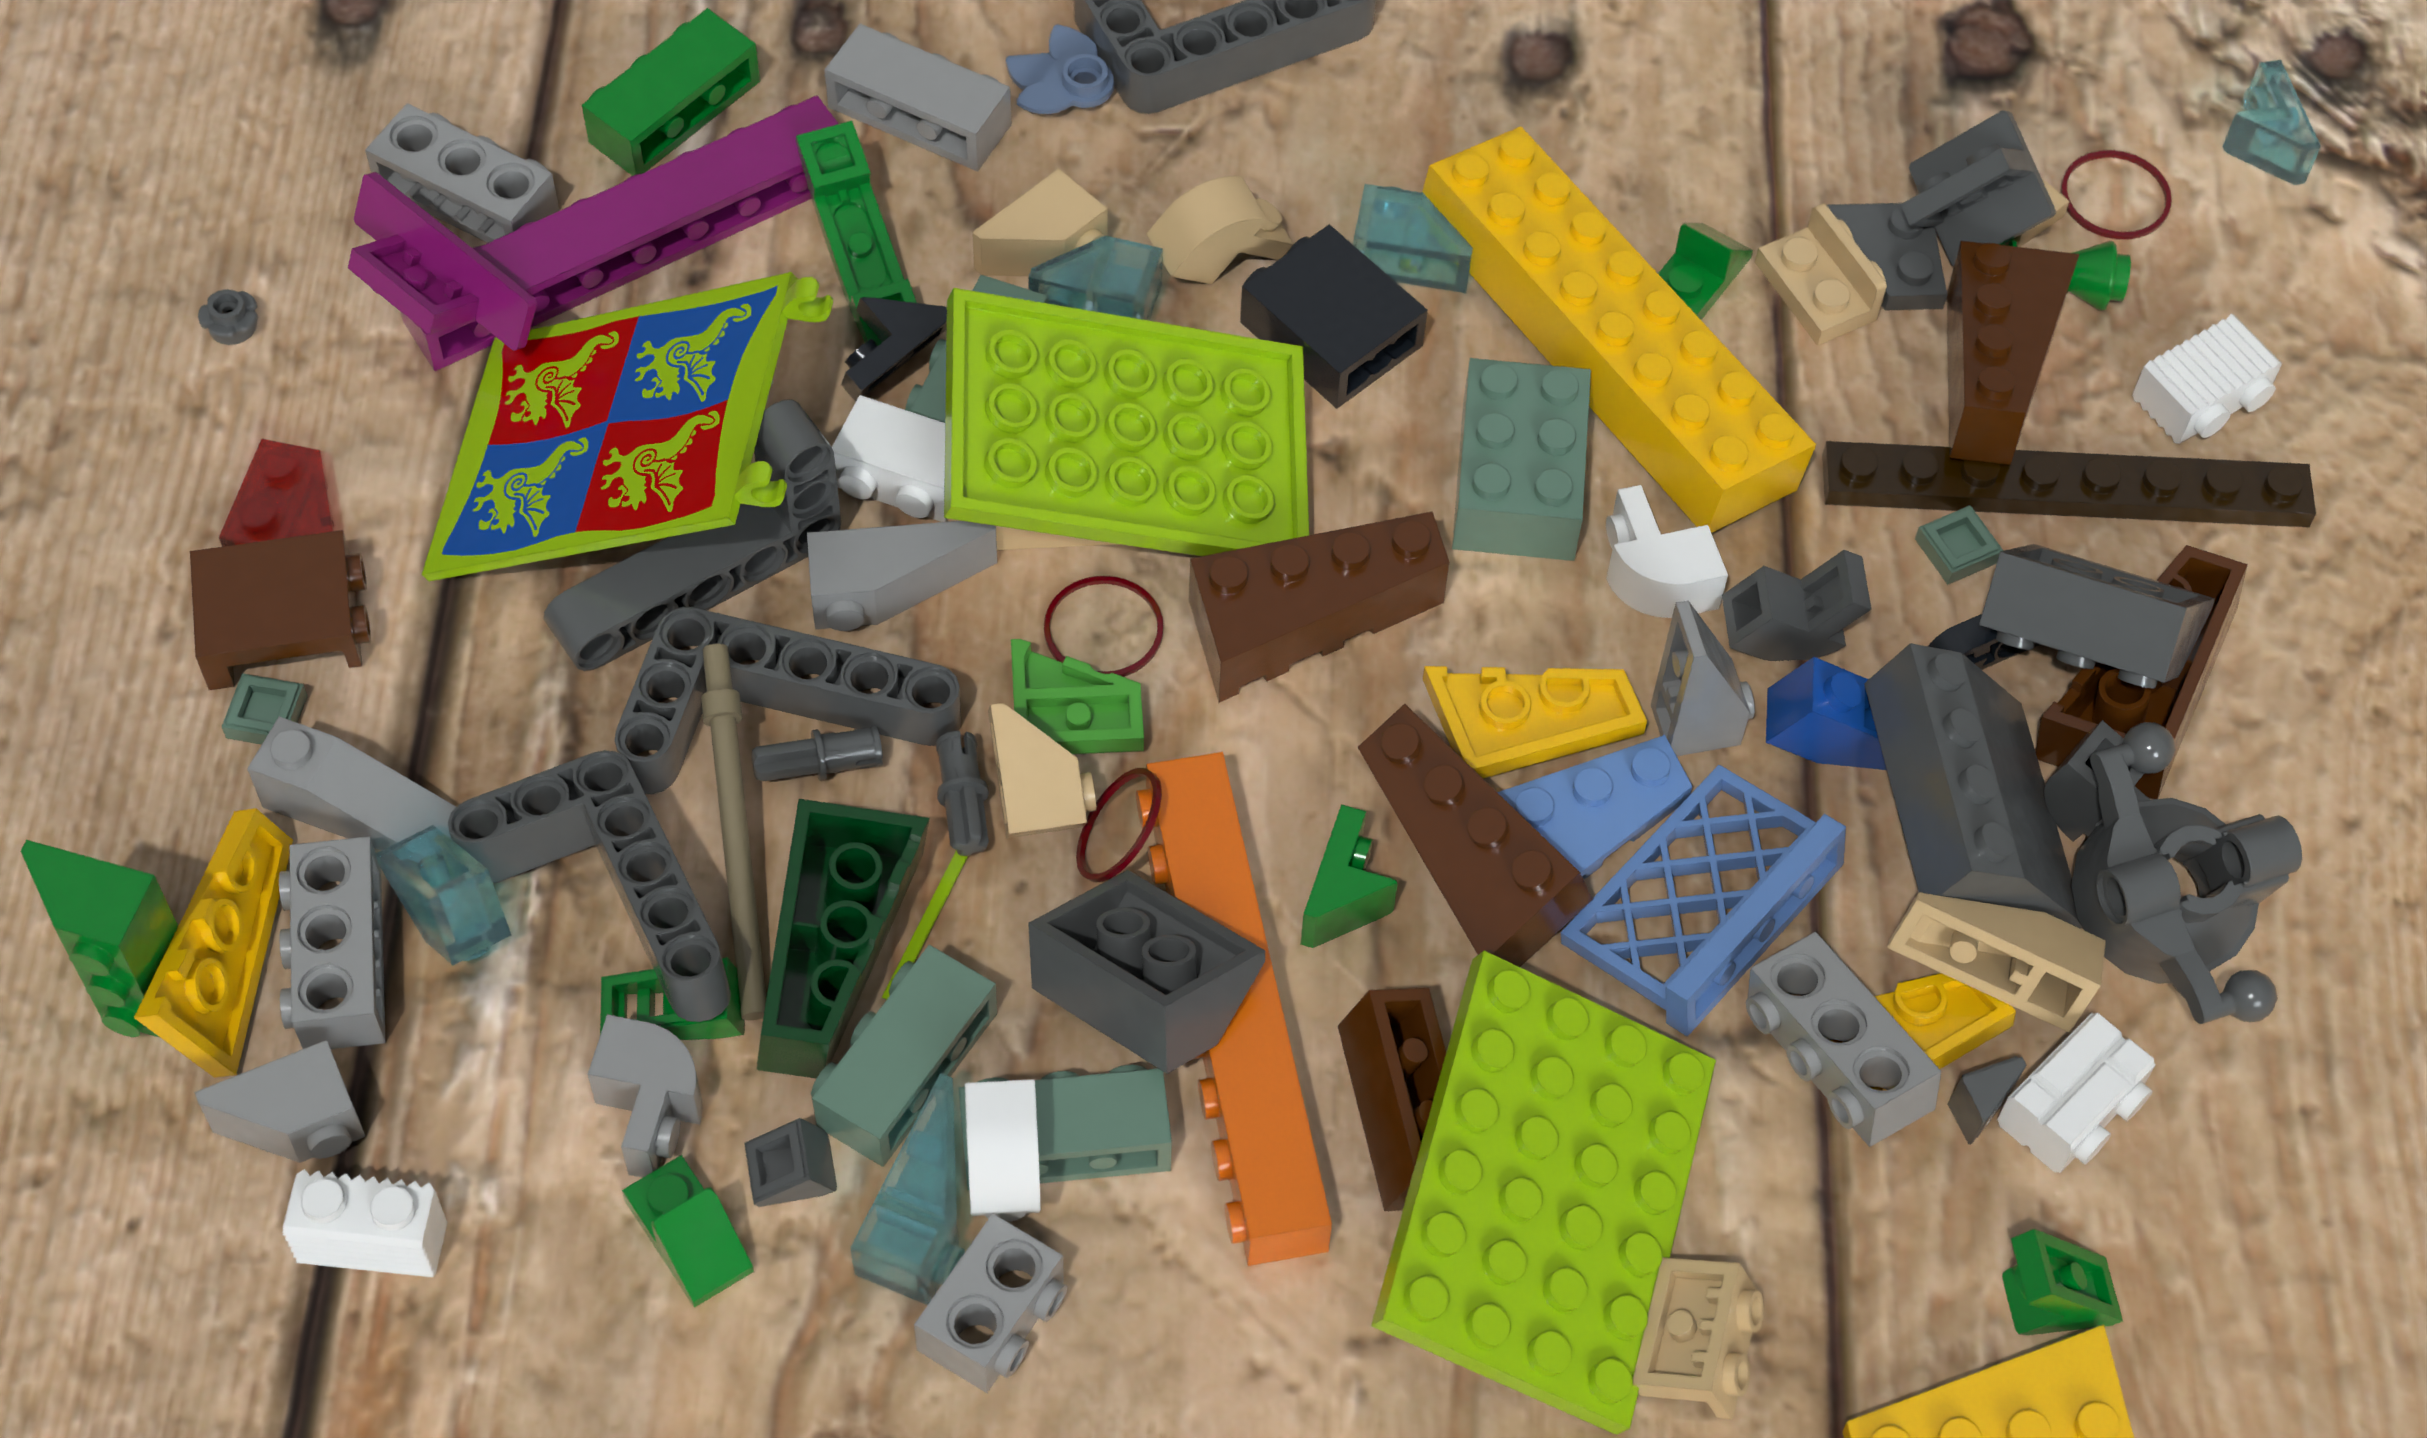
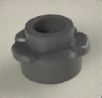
M230 289L217 291L208 297L207 305H203L199 309L198 320L201 327L208 328L211 337L218 343L225 345L242 343L249 339L256 330L258 314L255 310L258 305L254 297L245 291L236 292Z

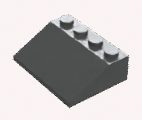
M1910 643L1867 680L1864 685L1919 892L2045 912L2073 926L2082 928L2077 918L2071 888V873L2056 822L2050 815L2045 803V783L2022 704L1964 654Z

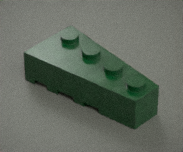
M798 799L756 1070L817 1079L824 1067L831 1063L921 861L930 818Z

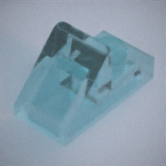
M2282 61L2261 62L2257 67L2250 87L2244 93V111L2234 116L2222 146L2223 150L2229 155L2293 185L2305 184L2321 145Z

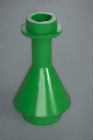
M2011 240L2009 245L2005 246L2017 247V241ZM2111 240L2073 252L2079 254L2068 290L2069 292L2099 311L2104 310L2110 300L2120 302L2124 300L2130 278V255L2119 254L2115 242Z

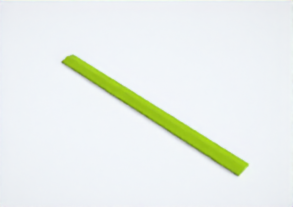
M957 850L882 995L883 999L887 1000L889 998L890 985L902 965L907 961L915 962L968 857L959 855Z

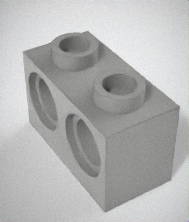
M992 1214L915 1322L917 1351L988 1393L1000 1374L1009 1378L1018 1368L1029 1346V1341L1025 1338L1037 1320L1040 1318L1045 1322L1049 1321L1061 1305L1067 1292V1285L1064 1284L1063 1255L995 1214ZM1012 1270L1026 1272L1032 1277L1029 1283L1018 1288L1004 1286L998 1281L1004 1273ZM974 1325L985 1326L994 1332L990 1339L980 1344H970L959 1338L960 1333L964 1329Z

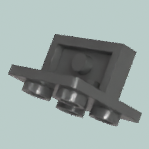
M2010 111L1998 112L1910 163L1909 170L1919 194L1901 204L1909 225L1935 227L1952 266L1955 264L1961 241L2003 245L2056 214V209L2015 118Z

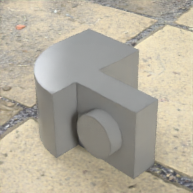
M607 1014L588 1071V1078L596 1104L632 1111L621 1148L628 1174L643 1178L659 1168L662 1157L672 1158L678 1143L680 1121L700 1125L703 1106L692 1056L677 1036L665 1028L652 1023Z

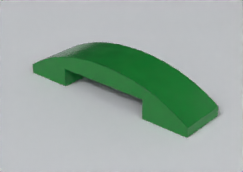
M848 121L796 135V144L818 221L851 313L864 342L873 339L879 346L882 343L881 340L856 311L860 298L871 297L917 302L909 279L904 280L870 184L871 172L853 121Z

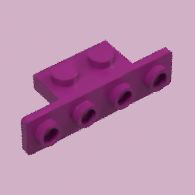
M377 172L365 174L362 179L355 209L354 222L376 241L352 248L347 268L369 285L374 292L385 298L429 335L476 320L513 351L524 348L527 344L537 307L536 299Z

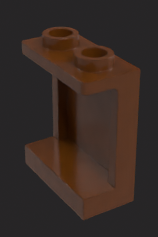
M343 530L190 551L195 657L208 690L235 687L233 666L341 651L345 655L349 668L362 666L361 644L371 642V630L366 606H357L356 591L367 590L366 573L362 554L350 553Z

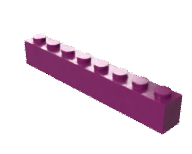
M816 95L796 105H789L778 113L745 128H738L727 136L694 151L684 152L674 160L643 174L633 175L614 187L589 198L580 199L565 209L536 222L526 223L516 231L485 245L473 247V249L536 299L537 307L531 325L533 327L812 199L798 152L796 135L837 125L838 122L819 96ZM401 312L403 323L434 371L492 346L496 337L476 320L429 335Z

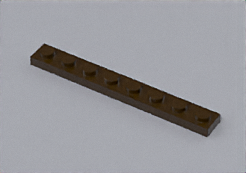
M1826 441L1822 454L1825 505L1958 511L1971 505L1975 512L2310 527L2316 515L2310 465L2302 463L2016 450L2011 465L1950 458V447Z

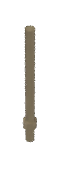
M717 643L707 645L702 649L707 692L701 696L703 722L711 727L741 1018L744 1020H759L764 1017L766 990L737 733V723L742 720L740 693L732 687L728 646Z

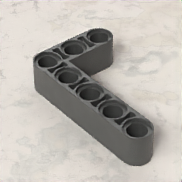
M1074 0V19L1081 33L1095 42L1097 56L1103 59L1111 70L1114 78V87L1123 102L1133 111L1152 114L1363 39L1373 30L1376 0H1244L1159 30L1141 0Z
M782 400L765 409L754 450L755 462L765 461L772 466L773 471L770 481L783 479L787 482L786 493L783 502L779 506L760 507L740 504L735 525L667 537L567 589L548 604L544 612V621L577 669L583 671L594 670L651 641L662 618L672 610L682 607L709 610L807 558L808 532L841 529L834 451L798 402Z
M682 607L666 614L658 624L617 726L614 741L617 752L624 755L630 762L645 794L659 793L673 785L679 775L702 715L701 696L707 692L702 649L710 644L719 643L728 646L732 687L740 693L741 702L854 729L876 725L879 735L927 746H936V741L940 736L948 732L960 730L962 720L960 685L957 677L949 669L937 664L703 609ZM686 646H698L691 650H680ZM747 660H758V662L750 665L740 664ZM808 674H818V675H819L818 677L813 678V679H801V678H800V677H802V676H804V675H808ZM869 688L880 689L879 692L872 694L861 692ZM665 698H678L673 702L659 703L660 700ZM930 702L942 704L936 708L922 707V705ZM647 750L658 751L647 757L636 756Z
M603 750L594 752L471 798L459 804L451 812L448 828L462 871L468 879L476 883L491 884L500 882L596 845L674 1012L687 1021L702 1022L718 1016L729 1005L731 992L719 945L630 762L624 755L616 751Z

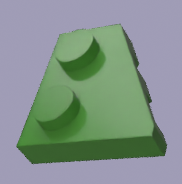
M1011 639L1015 712L1072 754L1144 751L1140 683L1114 673H1099L1090 664L1066 656L1063 663L1032 652L1031 642L1022 639Z

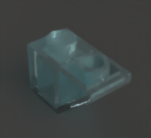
M1105 235L1032 267L1028 276L1029 290L1047 295L1048 304L1150 321L1162 286L1163 248Z

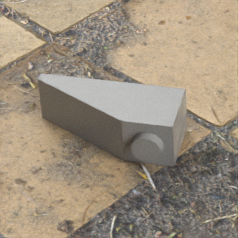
M951 521L808 532L810 587L815 630L832 628L838 631H849L860 626L878 625L997 563L996 526L967 521Z
M1689 601L1675 603L1651 701V708L1660 736H1666L1676 756L1741 745L1747 721L1754 717L1755 712L1753 694L1749 684L1746 681H1739L1732 658Z
M279 716L247 768L262 807L348 839L370 836L375 849L436 871L453 843L448 828V820L456 806L336 736Z

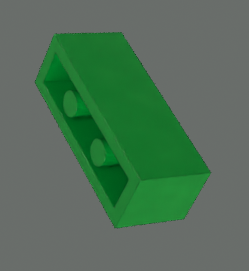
M706 8L690 22L681 24L669 38L651 52L638 57L629 69L608 85L595 90L589 99L582 104L588 143L632 176L647 172L760 82L756 43Z

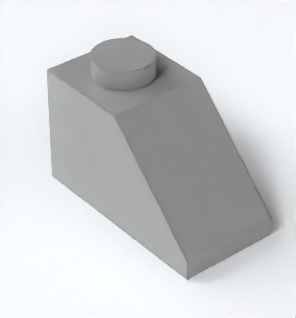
M327 1040L195 1092L198 1103L213 1133L299 1163L313 1157H332L344 1151L351 1142L365 1137Z

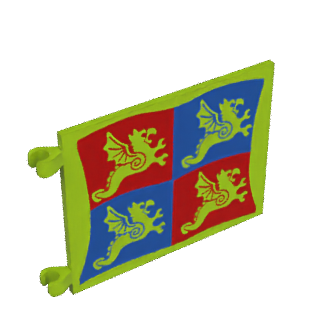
M792 272L531 329L526 346L515 351L495 337L422 576L430 582L735 525L740 504L760 507L779 506L783 502L787 482L783 479L770 481L773 471L772 466L765 461L751 463L787 321L788 319L815 323L823 322L830 315L833 298L830 295L816 297L819 282L815 278L803 277L798 279Z

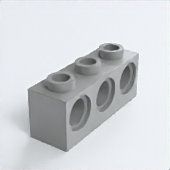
M408 103L365 149L371 173L377 172L430 215L487 243L516 231L526 223L536 222L559 211L552 173L542 164L532 159L524 160L501 149L494 141L485 136L476 137L452 125L442 115L427 113Z
M368 836L289 845L290 870L280 871L281 904L284 911L290 910V928L281 929L279 935L284 969H291V988H283L280 991V1010L283 1026L285 1029L294 1028L303 1049L325 1040L328 1041L330 1049L386 1043L381 866L371 838ZM333 881L341 882L333 889L326 891L318 890L326 883ZM343 939L341 943L331 949H318L329 940ZM345 998L334 1008L319 1009L329 999Z
M1817 932L1808 935L1750 968L1748 999L1746 1000V1009L1750 1019L1759 1031L1764 1034H1772L1785 1049L1788 1060L1797 1075L1805 1081L1812 1080L1828 1099L1829 1107L1837 1121L1846 1129L1853 1128L1869 1147L1935 1110L1941 1070ZM1790 994H1799V995H1802V996H1794V995H1790ZM1829 1040H1840L1844 1043H1836ZM1870 1087H1882L1887 1090L1879 1091Z

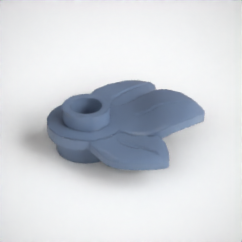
M1057 24L1053 27L1049 39V53L1011 55L1006 57V66L1013 83L1023 90L1017 98V105L1033 113L1053 114L1071 106L1080 108L1095 107L1107 101L1114 89L1113 74L1104 60L1097 56L1095 42L1088 36L1067 26Z

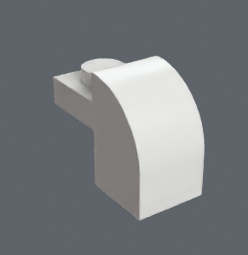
M1642 485L1618 489L1613 515L1606 518V532L1612 548L1606 579L1613 592L1631 608L1641 613L1661 618H1672L1675 603L1689 601L1697 613L1719 609L1728 573L1709 526L1704 525L1660 534Z
M1035 1079L965 1083L971 1216H986L989 1219L992 1214H995L1009 1222L1021 1219L1026 1213H1040Z

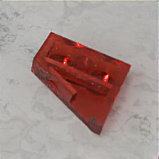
M261 439L219 535L221 546L334 531L332 508L327 492L326 470L321 451Z

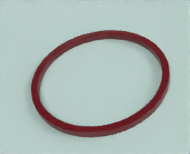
M2101 150L2085 154L2076 159L2067 168L2061 182L2060 192L2070 201L2067 208L2069 215L2086 230L2111 239L2129 240L2149 235L2164 223L2172 204L2171 190L2162 173L2145 159L2123 151ZM2117 158L2132 162L2147 170L2160 184L2165 197L2164 211L2153 224L2140 230L2120 232L2101 228L2086 220L2073 207L2067 192V183L2070 175L2080 165L2095 159Z
M1093 576L1068 585L1051 601L1044 619L1045 641L1049 651L1057 661L1063 663L1065 657L1056 648L1050 633L1051 618L1055 609L1072 592L1097 584L1117 585L1135 592L1149 604L1157 621L1155 641L1144 657L1123 669L1097 672L1103 674L1114 673L1125 677L1137 672L1152 660L1162 642L1163 617L1158 604L1145 589L1129 580L1114 576Z
M1146 768L1132 769L1117 778L1097 800L1096 810L1089 813L1087 823L1082 828L1077 845V867L1084 878L1092 882L1109 880L1125 869L1142 849L1154 827L1161 805L1162 788L1156 774ZM1136 777H1148L1153 790L1152 804L1147 821L1139 837L1117 864L1102 873L1091 874L1086 866L1085 851L1090 831L1097 816L1110 797L1121 786Z

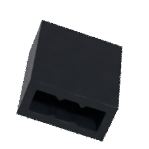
M1329 224L1312 237L1306 236L1299 239L1285 256L1268 268L1261 267L1255 270L1247 278L1244 285H1242L1240 323L1258 339L1303 346L1304 380L1338 409L1423 346L1428 309Z

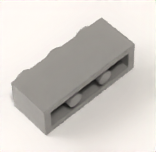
M862 24L856 27L825 68L828 108L977 172L1011 126L1009 86L1000 83L992 76L978 74L950 62L942 55L931 54L900 41L890 33H881Z

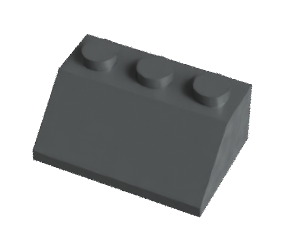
M2030 544L2000 551L1979 625L1997 630L1996 640L2006 645L2032 650L2036 642L2058 649L2056 658L2064 663L2081 668L2094 669L2095 663L2100 662L2119 668L2118 678L2125 682L2146 688H2156L2158 681L2165 683L2179 677L2212 610L2215 598L2040 545Z
M1129 870L1028 923L1032 989L1166 1074L1219 1043L1265 963L1264 949Z

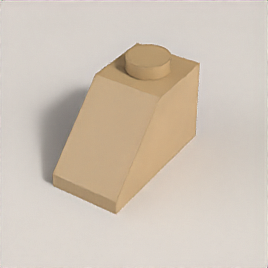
M1058 168L972 232L974 269L985 276L1066 277L1082 264H1090L1095 261L1108 245V208Z
M1005 703L990 704L988 715L1006 838L1084 827L1087 823L1086 812L1096 810V797L1091 772L1080 773L1076 756Z

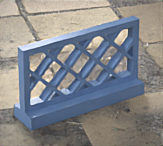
M1718 765L1592 898L1593 900L1561 931V944L1666 1010V1023L1688 1037L1843 866L1846 826L1826 814L1815 822L1728 769ZM1722 790L1744 804L1745 814L1709 818L1707 805ZM1784 827L1798 836L1789 847L1761 850L1758 829ZM1749 831L1752 851L1715 854L1713 834ZM1703 836L1707 856L1669 859L1668 846L1675 839ZM1659 856L1661 857V861L1654 862ZM1765 866H1771L1767 871H1765ZM1756 868L1758 881L1751 889L1722 892L1719 871ZM1710 873L1712 894L1676 897L1673 882L1674 876ZM1664 878L1667 899L1630 903L1628 889L1636 881ZM1621 898L1622 904H1615ZM1733 908V909L1726 915V910H1725V909ZM1717 911L1719 924L1710 933L1682 935L1679 914ZM1670 915L1674 937L1636 941L1633 919ZM1624 920L1628 942L1600 944L1586 934L1596 923ZM1685 952H1692V953L1689 955V957L1686 959V953H1685ZM1677 953L1679 967L1664 984L1640 968L1639 957ZM1630 958L1631 963H1629L1625 959Z

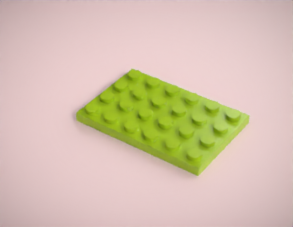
M953 288L947 299L944 518L1196 556H1206L1308 536L1309 511L1303 346Z
M1483 951L1473 958L1371 1326L1615 1435L1630 1429L1639 1388L1633 1385L1636 1363L1644 1330L1648 1322V1313L1659 1266L1661 1265L1662 1258H1670L1716 1060L1487 951Z

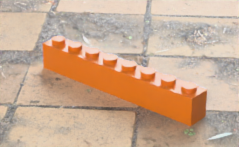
M1223 752L1146 764V769L1157 775L1162 788L1161 805L1153 827L1156 845L1148 846L1149 866L1154 885L1165 883L1168 894L1265 950V963L1219 1043L1194 1058H1203L1207 1076L1205 1079L1198 1080L1202 1113L1205 1120L1216 1118L1220 1139L1211 1141L1216 1177L1218 1181L1229 1180L1234 1200L1233 1202L1225 1203L1226 1224L1231 1244L1243 1242L1248 1266L1329 1252L1332 1230L1331 1217ZM1146 777V789L1136 790L1137 810L1142 829L1147 821L1153 796L1152 784L1148 777Z

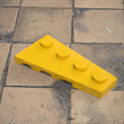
M257 808L234 811L134 1016L137 1021L212 1077L237 1075L280 897L279 873L280 871H286L290 856L289 845L293 843L292 838Z
M2104 1325L1849 1420L1842 1431L1844 1438H2134Z

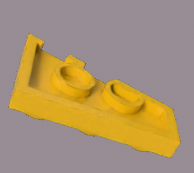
M1424 666L1422 680L1451 748L1482 778L1643 735L1645 732L1647 719L1624 669L1547 668L1543 675L1506 674L1505 667H1481L1480 674L1447 673V666Z
M1942 973L1897 983L1894 992L1874 996L1939 1069L2013 1027L2016 1010L2011 1005ZM1829 1040L1836 1043H1844L1840 1040ZM1870 1087L1879 1091L1887 1090L1882 1087Z

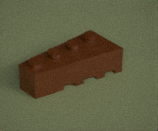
M1960 242L1947 290L1950 458L2011 465L2065 304L2079 254L2005 246L1996 243Z
M1406 704L1402 705L1358 746L1360 753L1477 955L1487 951L1521 967L1593 900L1581 873Z

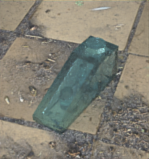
M942 1073L939 1074L850 1247L854 1275L926 1305L930 1303L939 1286L944 1283L965 1252L964 1248L959 1247L956 1120L953 1078Z

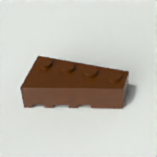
M1433 511L1190 558L1189 603L1218 702L1238 695L1239 687L1261 677H1264L1267 682L1289 672V665L1320 652L1323 657L1344 648L1345 640L1369 630L1375 634L1443 604L1450 562Z
M2186 545L2156 581L2215 598L2212 610L2179 677L2165 683L2158 681L2156 688H2146L2119 679V668L2100 662L2095 663L2094 669L2082 668L2072 680L2071 688L2058 703L2054 701L2041 716L2036 746L2037 759L2059 767L2080 740L2102 720L2122 738H2125L2130 728L2139 723L2156 722L2168 729L2174 738L2176 751L2167 768L2158 773H2144L2135 784V787L2145 796L2158 799L2237 611L2248 564Z

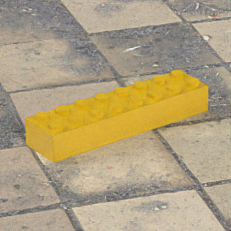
M1521 126L1429 165L1416 214L1552 366L1591 369L1589 407L1696 527L1708 525L1711 533L1797 491L1816 443Z

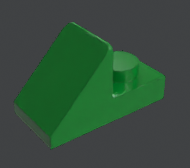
M1684 222L1679 230L1675 253L1658 274L1702 320L1751 259L1753 250L1704 223Z
M1342 804L1340 806L1303 914L1300 945L1315 948L1391 914L1395 908L1397 881L1365 871L1373 845V839L1363 836L1366 811Z
M682 1155L622 1189L626 1204L694 1308L754 1272L753 1265L717 1194L712 1187L703 1188Z
M2032 1229L2011 1238L2017 1263L2014 1267L2003 1272L2002 1280L2014 1327L2018 1334L2054 1333L2096 1328L2101 1325L2106 1327L2123 1322L2106 1257L2037 1229Z

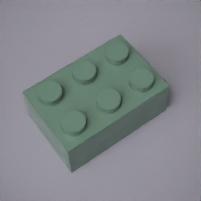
M1469 358L1463 400L1452 549L1569 561L1575 560L1583 520L1591 369Z

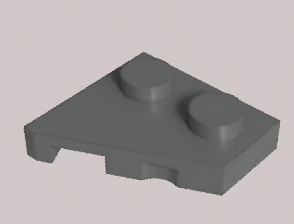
M1902 203L1827 205L1837 219L1843 220L1848 225L1853 240L1869 261H1874L1881 268L1887 285L1881 305L1884 310L1943 309L1948 294L1935 227L1909 225L1901 207Z

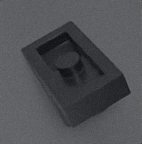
M871 297L860 298L856 311L882 343L878 346L873 339H870L845 360L850 369L844 375L841 383L842 387L855 402L859 395L865 397L947 330V307Z

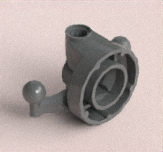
M2156 722L2139 723L2130 728L2122 744L2094 752L2090 757L2091 765L2098 781L2099 803L2103 822L2095 827L2077 853L2071 888L2078 921L2084 931L2106 940L2104 957L2125 974L2157 984L2172 983L2175 989L2186 999L2192 1016L2198 1024H2204L2228 1015L2242 1022L2261 1021L2270 1015L2278 999L2276 986L2269 976L2257 970L2238 971L2226 982L2223 992L2219 993L2214 978L2209 971L2239 953L2255 929L2259 903L2286 884L2289 880L2288 874L2296 872L2301 867L2302 847L2299 837L2289 821L2280 815L2265 819L2263 815L2258 814L2225 824L2206 808L2175 798L2137 801L2133 779L2127 766L2140 773H2158L2167 768L2176 751L2174 738L2167 728ZM2174 857L2188 868L2197 882L2200 897L2188 894L2181 898L2177 874L2168 860Z

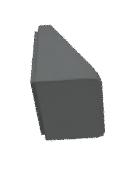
M2016 1056L1962 1075L1950 1097L1948 1106L1968 1144L1974 1143L2011 1094L2027 1066L2023 1057L2018 1058Z
M798 1118L744 1143L754 1205L763 1207L820 1197L837 1191L830 1141L825 1130Z

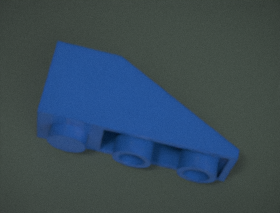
M1812 657L1767 688L1766 743L1815 763L1887 770L1864 685L1869 679Z

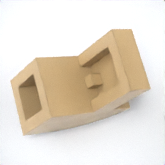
M1239 176L1215 178L1188 190L1166 209L1146 233L1171 277L1213 284L1239 252L1279 260L1293 246L1290 237L1281 224L1282 216L1270 202L1262 198L1255 199L1243 177Z

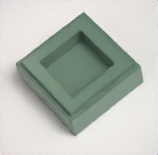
M1971 505L1920 526L1915 537L1916 542L1947 585L1997 564L2000 551H2003Z
M242 673L222 724L225 737L227 739L262 745L279 716L298 723L307 699L304 684Z

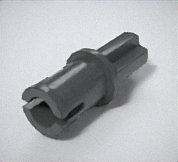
M876 725L854 729L853 731L820 734V731L816 729L811 731V739L757 746L752 750L754 775L760 781L815 773L818 780L822 781L826 780L827 774L883 766L881 740Z
M952 731L940 736L936 741V751L939 756L942 785L937 791V799L946 808L950 845L953 849L957 850L959 855L970 856L976 852H983L989 843L984 810V801L988 798L989 789L987 783L980 778L977 756L978 744L975 735L966 732L963 736L965 747L962 748L960 731Z

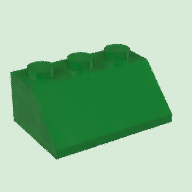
M26 840L21 849V854L54 929L69 955V960L73 963L86 992L91 997L102 1018V1023L112 1031L127 1037H139L141 1032L159 1037L134 1018L178 928L155 875Z

